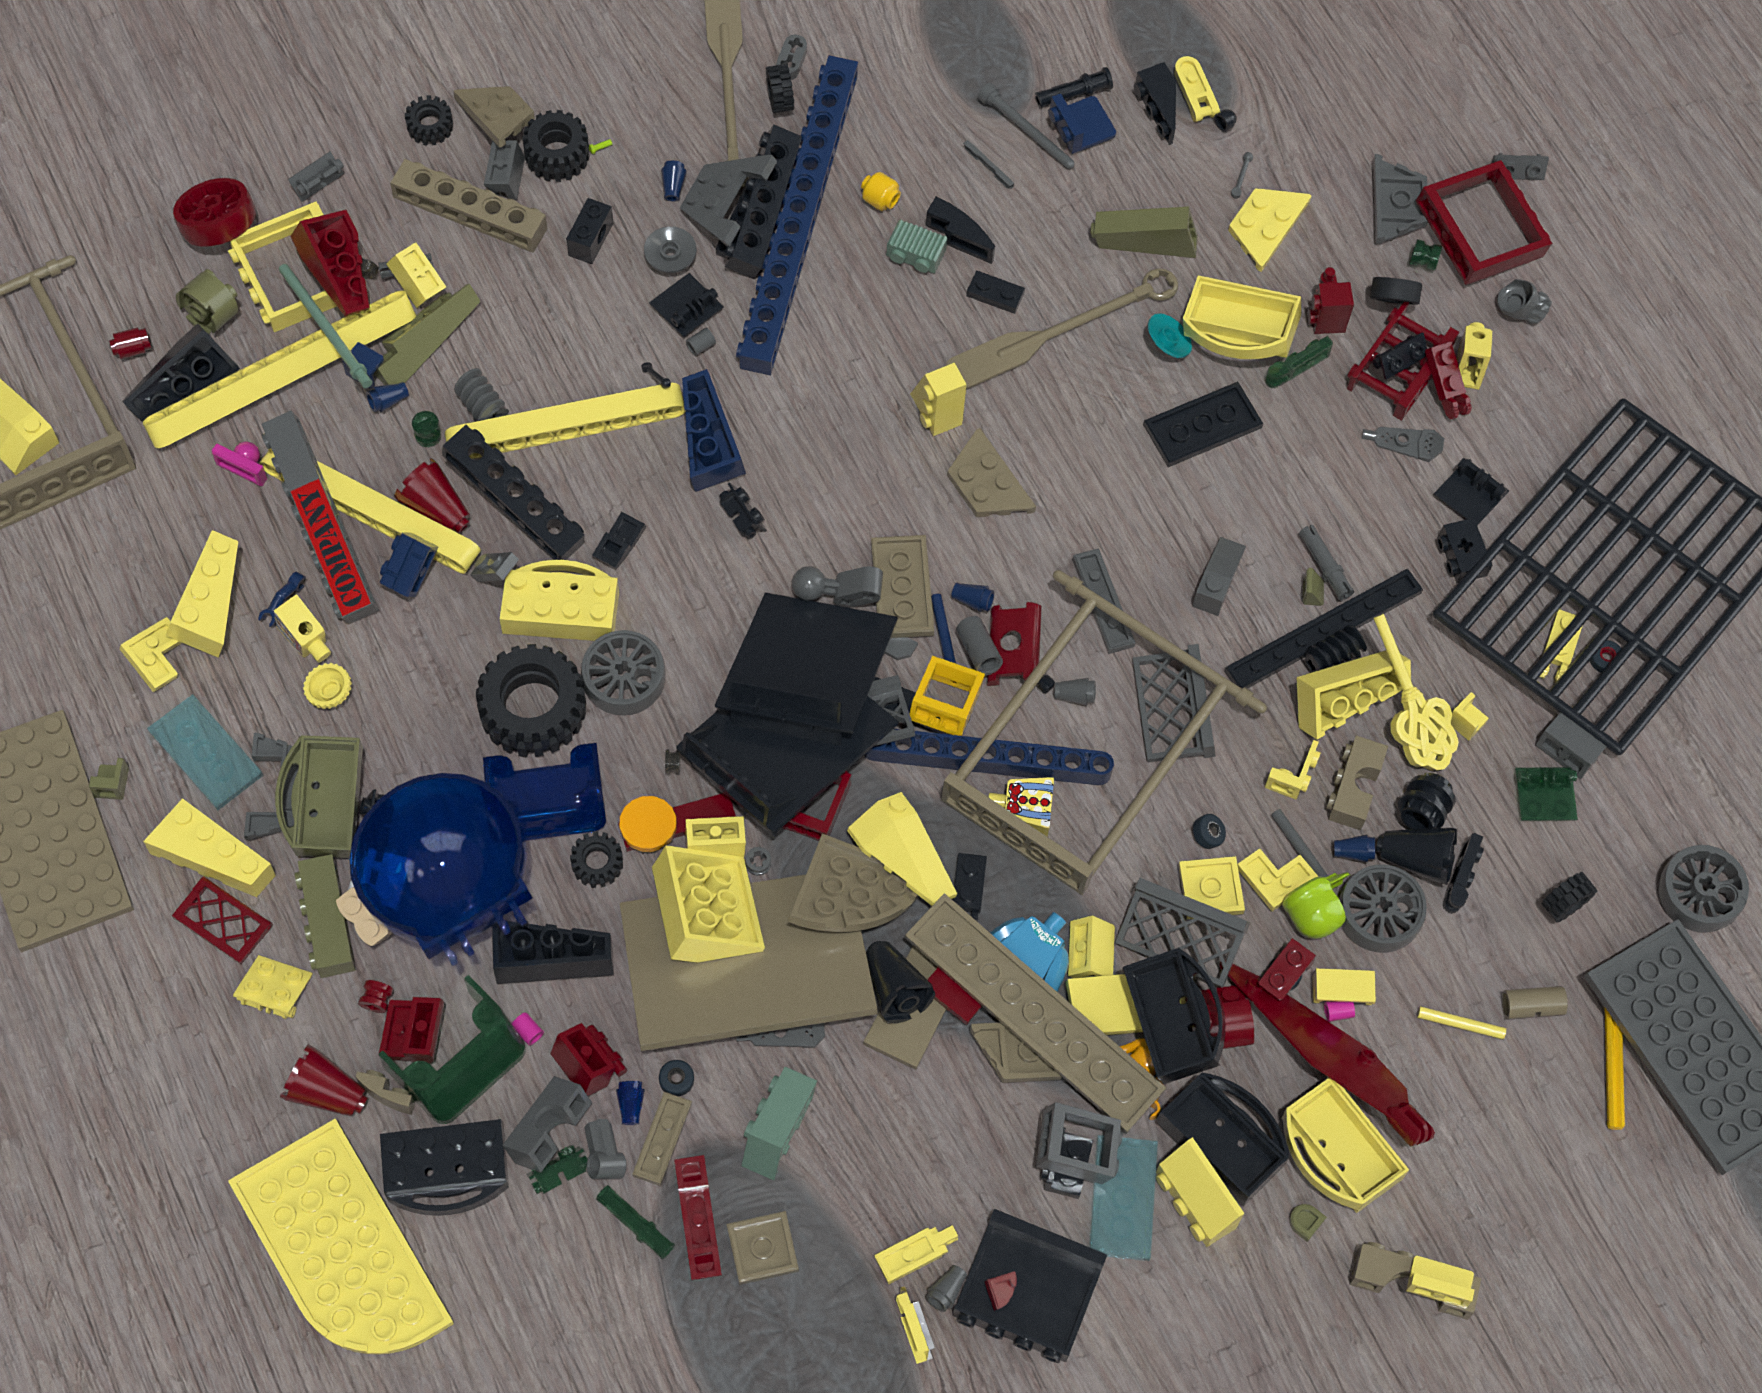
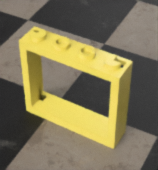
M317 201L247 229L243 234L230 241L232 249L228 250V253L234 264L239 263L241 268L238 269L243 283L249 282L251 289L248 290L254 304H260L262 309L259 310L264 324L270 323L274 332L312 316L301 301L274 312L245 254L290 236L302 220L324 215ZM326 291L311 296L322 312L337 307Z

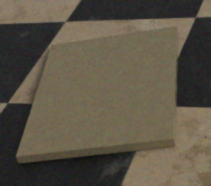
M806 875L750 883L765 946L763 952L704 962L674 960L670 957L658 897L621 902L620 910L641 1051L878 1014L861 930L829 932L789 923L790 914Z

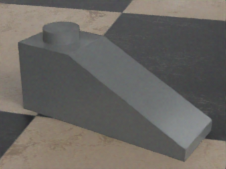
M1220 537L1201 579L1192 607L1216 616L1219 615L1245 551V545Z

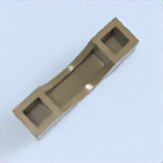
M1363 1243L1357 1251L1350 1285L1380 1293L1391 1281L1409 1278L1415 1256L1406 1251H1397L1395 1253L1385 1250V1246L1379 1243ZM1473 1276L1471 1289H1474L1472 1302L1467 1308L1436 1300L1438 1311L1468 1320L1474 1314L1482 1278Z

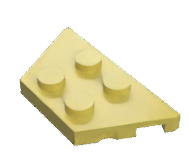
M1255 188L1230 223L1228 231L1240 243L1245 254H1250L1256 262L1255 267L1258 271L1262 272L1311 200L1312 196L1310 194Z

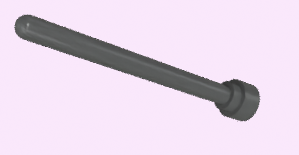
M991 82L987 83L980 90L977 98L983 104L994 105L1067 169L1074 167V161L1000 98L999 89Z

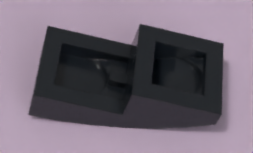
M621 511L610 532H605L592 556L617 569L631 552L647 526Z

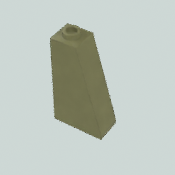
M1189 206L1096 212L1095 222L1091 223L1092 238H1096L1099 248L1196 258L1198 235Z

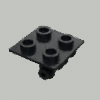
M690 273L649 302L683 338L724 308L716 299L718 297L716 290L713 288L710 290L706 289Z
M1463 458L1457 465L1458 468L1439 487L1434 495L1465 519L1474 518L1478 526L1507 495L1509 490L1504 487L1503 483L1500 484L1493 479L1490 473H1485L1483 468L1480 469L1473 464L1471 459Z

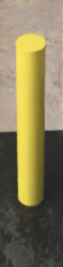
M1421 1006L1418 1010L1417 1018L1503 1040L1506 1035V1028Z

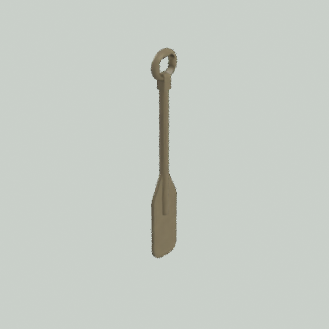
M704 0L707 43L722 67L728 160L726 161L737 160L739 157L732 66L743 42L740 0ZM746 177L740 189L745 188L749 177Z
M1158 268L1151 270L1144 276L1142 285L1134 288L1132 292L1043 331L1006 333L950 358L946 366L955 363L966 382V389H969L1025 364L1051 338L1135 301L1140 302L1146 298L1157 301L1169 300L1178 290L1177 278L1166 269ZM1159 276H1164L1173 288L1158 294L1154 292L1151 284L1147 282L1148 280L1152 281L1155 278H1159Z

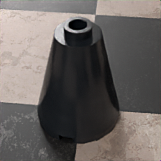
M1451 827L1385 831L1384 836L1379 835L1376 852L1381 853V859L1440 884L1448 885L1455 859L1454 845H1457L1458 830Z
M876 941L868 947L866 957L880 1014L888 1023H901L912 1019L910 1014L916 1010L920 1014L925 1011L935 997L932 984L890 942Z

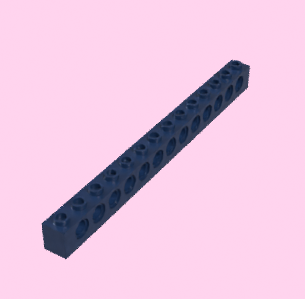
M828 55L826 65L822 64L820 67V86L815 85L813 92L815 103L814 106H809L806 121H809L807 127L803 126L801 142L803 143L801 148H798L794 161L796 167L795 169L792 168L789 177V190H785L781 205H784L783 211L778 213L775 223L777 231L772 233L769 242L771 251L770 254H766L762 269L765 270L764 275L759 276L757 279V298H752L749 313L752 314L751 319L745 321L743 327L745 339L743 343L739 342L736 358H740V369L770 376L772 374L858 78V61ZM763 319H769L770 321L764 322V321H761V320H763ZM762 341L764 343L756 344L755 342Z

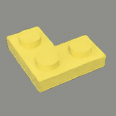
M168 617L120 645V651L153 692L175 680L178 675L163 655L182 643L166 636L171 622Z
M1258 849L1237 864L1238 871L1272 912L1282 905L1284 898L1290 892L1307 881L1318 877L1301 855L1277 870L1263 851Z

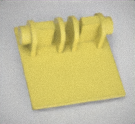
M258 955L233 996L241 1001V1005H249L257 1008L259 1011L266 1007L265 1011L268 1014L273 1010V1014L282 1016L283 1019L293 1018L296 1012L294 1004L313 973Z

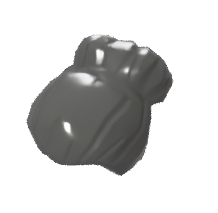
M1521 279L1513 280L1500 290L1497 297L1498 307L1503 314L1515 319L1526 320L1531 324H1537L1543 320L1549 312V307L1552 305V301L1547 294L1542 291L1538 292L1531 282Z

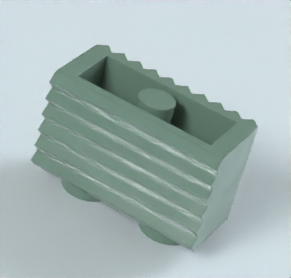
M901 219L898 221L887 243L886 256L896 263L913 265L920 272L926 273L929 271L935 274L947 249V237L907 221L904 222Z

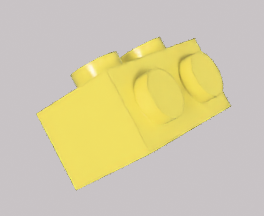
M744 816L686 819V848L744 857L746 845Z

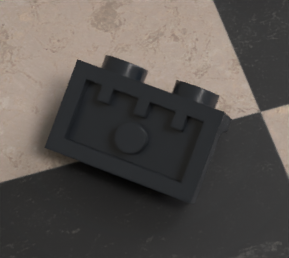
M1064 1127L1060 1155L1088 1163L1094 1140L1066 1133V1128ZM1043 1169L1041 1179L1046 1181L1044 1190L1079 1199L1083 1179Z

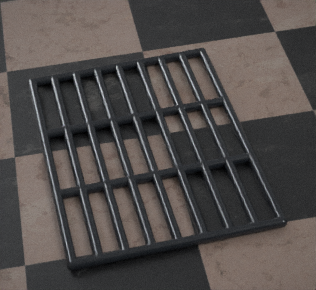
M1622 398L1488 548L1487 553L1466 573L1433 611V617L1557 711L1564 714L1606 745V748L1614 754L1622 755L1762 586V568L1741 594L1726 585L1762 542V525L1718 578L1704 568L1755 506L1762 510V497L1627 399ZM1623 411L1637 421L1585 480L1572 472V469ZM1645 427L1657 434V439L1607 496L1593 487ZM1667 442L1679 450L1680 453L1629 512L1615 503ZM1690 458L1701 466L1702 469L1650 529L1638 520L1639 516ZM1711 474L1722 481L1724 485L1673 545L1659 536ZM1563 480L1577 488L1523 551L1510 542L1514 535ZM1733 490L1747 499L1696 561L1682 552ZM1585 496H1588L1598 504V507L1546 567L1533 559L1532 556L1580 501ZM1607 512L1618 518L1621 522L1568 583L1554 574ZM1629 528L1633 529L1643 538L1594 596L1588 600L1576 591ZM1653 544L1663 551L1665 555L1611 617L1599 606ZM1503 549L1515 560L1459 623L1448 615L1447 612L1486 569L1485 566L1490 560L1492 562ZM1675 560L1686 568L1687 572L1640 628L1633 633L1621 623ZM1524 566L1527 567L1537 577L1483 639H1480L1469 629ZM1698 577L1710 586L1709 589L1659 649L1656 650L1646 643L1644 639L1693 580ZM1547 582L1560 593L1504 657L1491 646ZM1720 593L1732 602L1731 606L1680 667L1667 658V655ZM1568 599L1581 607L1582 610L1528 673L1514 664ZM1593 616L1605 626L1549 691L1536 680L1589 617ZM1613 632L1616 633L1627 643L1573 707L1569 706L1559 696ZM1637 649L1648 657L1649 661L1599 721L1593 724L1581 714ZM1660 666L1671 674L1672 677L1617 742L1604 731L1657 667Z

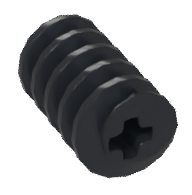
M1348 625L1344 627L1343 631H1336L1334 636H1327L1325 640L1318 641L1315 646H1309L1304 653V658L1310 671L1316 672L1332 667V665L1342 664V661L1344 663L1352 661L1351 656L1355 660L1361 658L1360 650L1365 652L1367 646L1360 632L1354 626Z

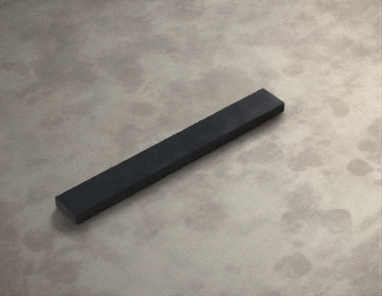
M1407 568L1225 667L1224 672L1232 683L1242 689L1244 687L1248 689L1303 659L1304 653L1309 646H1315L1318 641L1325 640L1327 636H1334L1336 631H1343L1345 626L1352 625L1358 629L1374 620V617L1385 614L1422 594L1423 588Z

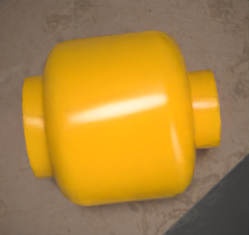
M882 172L866 176L861 184L863 200L879 211L886 210L887 208L892 209L901 195L899 184Z

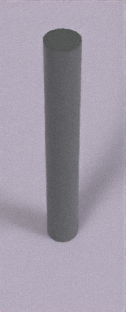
M1278 809L1272 813L1271 816L1298 854L1303 857L1318 876L1328 877L1282 810Z

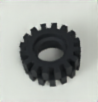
M781 64L766 67V82L772 112L779 113L794 110V93L788 65Z
M426 95L427 100H423L421 96L418 97V103L413 100L410 102L411 107L407 106L405 121L407 131L411 139L414 138L418 144L422 140L423 145L427 146L428 142H431L432 146L436 145V140H439L440 143L444 142V136L449 138L450 131H453L451 108L449 105L447 106L445 100L440 102V97L435 96L434 100H432L431 95ZM426 116L439 118L438 122L432 125L419 123Z
M598 831L593 832L591 837H589L588 833L584 834V839L578 838L576 840V847L572 846V855H570L572 870L577 880L581 879L582 884L585 886L587 883H590L592 888H596V884H600L601 888L606 887L605 882L609 881L610 884L615 882L614 877L618 878L621 874L620 869H623L621 846L619 843H616V839L613 836L608 838V833L605 832L602 833V836L598 835ZM593 851H602L608 856V861L604 867L593 869L586 864L588 854Z
M1583 872L1576 873L1573 877L1568 878L1566 882H1562L1552 893L1548 894L1541 904L1556 922H1561L1588 903L1597 893V889Z

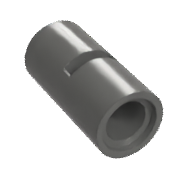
M978 616L963 619L958 624L956 631L976 670L985 673V675L996 672L1002 666L1003 659L982 619Z

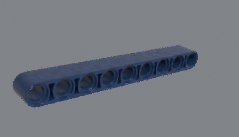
M915 731V736L884 743L879 747H872L864 756L868 760L958 770L982 738ZM995 740L986 751V753L992 754L994 758L984 759L982 757L971 772L1025 778L1050 777L1054 778V781L1104 785L1111 778L1114 760L1110 754L1104 751ZM899 744H906L910 748L907 750H900L896 746ZM934 747L938 751L935 753H928L927 751H925V748ZM962 750L966 754L964 756H956L953 754V751ZM1018 756L1022 761L1012 762L1009 757ZM1046 759L1050 764L1044 766L1039 764L1037 760ZM1074 762L1078 767L1072 769L1067 767L1066 763ZM1102 765L1106 768V771H1097L1094 766Z

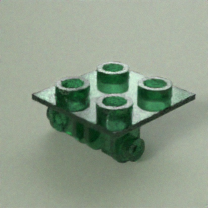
M1571 767L1515 768L1521 821L1578 820L1573 782L1577 781L1576 770H1572Z

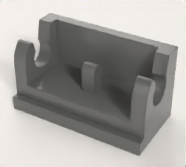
M517 140L506 141V144L500 148L492 141L484 186L488 187L490 191L498 196L500 192H504L507 194L508 199L513 200L518 198L525 156Z
M1562 713L1547 727L1535 745L1579 779L1583 778L1607 747Z

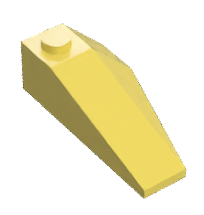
M0 379V460L16 476L58 445L59 441L49 423Z

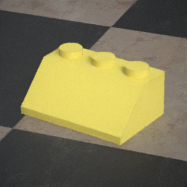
M1192 1137L1159 1164L1156 1171V1179L1160 1187L1165 1192L1168 1190L1174 1198L1173 1205L1179 1215L1182 1217L1186 1216L1190 1222V1230L1198 1242L1203 1241L1205 1246L1208 1247L1235 1230L1244 1212Z

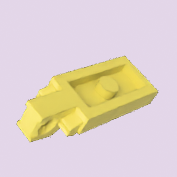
M953 1225L940 1232L937 1231L936 1227L932 1229L926 1228L874 1255V1258L889 1285L941 1258L942 1255L948 1252L946 1246L958 1240V1234Z

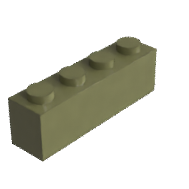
M333 855L298 861L299 872L294 874L297 888L303 889L304 898L299 899L302 916L307 915L309 925L304 926L307 943L312 942L314 952L309 953L312 970L317 969L321 978L356 971L347 920L339 911L336 900L342 896Z

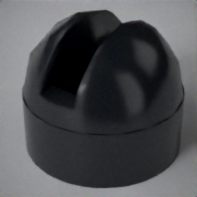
M1229 109L1222 110L1214 116L1215 124L1222 132H1227L1233 128L1237 120L1236 114Z

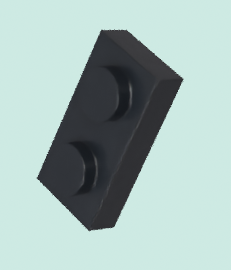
M976 270L967 289L966 296L1015 314L1025 294V288Z

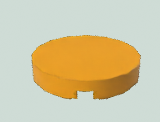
M642 796L632 800L624 807L620 815L619 828L622 837L631 848L641 852H654L672 841L676 833L677 820L673 808L665 800L655 796Z

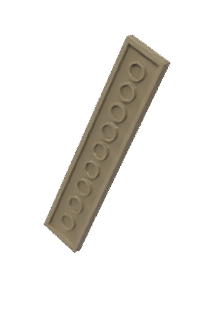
M945 893L905 935V938L1102 1113L1108 1117L1121 1120L1120 1128L1126 1134L1166 1090L1162 1083Z

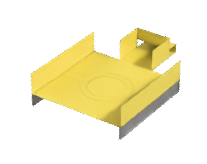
M905 1286L901 1287L900 1295H897L896 1301L901 1314L905 1313L901 1320L916 1363L918 1364L933 1359L930 1350L935 1347L919 1302L911 1303Z

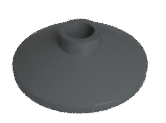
M670 226L657 229L648 236L644 244V255L647 262L654 269L661 272L675 273L682 271L690 266L696 257L697 248L694 238L690 233L678 227Z

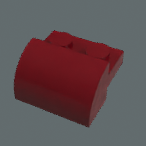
M1237 985L1216 988L1225 1014L1226 1027L1223 1049L1254 1044V1022L1249 999H1245L1244 993ZM1210 989L1200 990L1205 998L1210 1014L1211 1036L1215 1037L1218 1035L1219 1023L1216 1004ZM1196 1025L1190 1026V1032L1196 1030Z
M413 997L412 1001L389 1000L378 1056L383 1060L411 1061L414 1065L432 1063L438 1040L444 1001L441 998Z

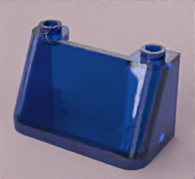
M597 742L576 746L570 752V763L514 771L512 761L506 756L483 757L486 804L491 834L496 841L511 843L594 832L600 830L606 824Z

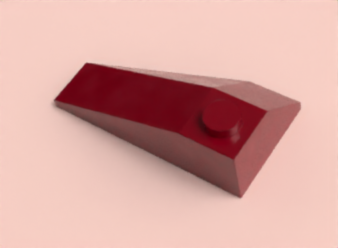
M347 210L300 221L290 237L301 259L344 316L368 310L370 307L366 282L361 270L363 262L362 256L359 255L357 244L359 241L358 232Z

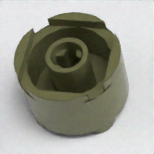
M209 269L199 273L176 293V302L180 310L184 307L189 313L186 316L188 321L193 326L198 323L208 334L211 331L212 334L215 333L238 313V306L235 300L237 292L231 285H224Z

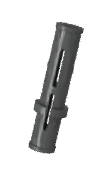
M1310 525L1303 528L1299 532V536L1324 574L1322 577L1325 582H1329L1340 601L1352 596L1354 590L1343 574L1344 569L1336 563L1315 526Z

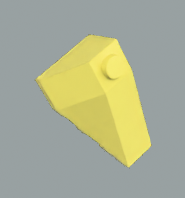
M902 792L877 801L848 827V833L864 854L868 857L873 855L884 864L886 871L890 874L895 872L906 881V886L931 906L944 893L951 899L957 896V892L917 812Z

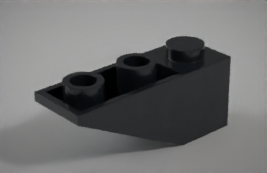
M1163 62L1138 71L1134 91L1136 96L1143 100L1148 116L1150 118L1153 117L1156 122L1159 135L1164 137L1167 143L1171 145L1173 144L1176 129V80L1166 63Z

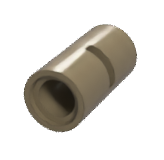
M1563 986L1504 990L1502 994V1007L1506 1019L1531 1018L1535 1016V1013L1538 1017L1566 1015L1567 995Z

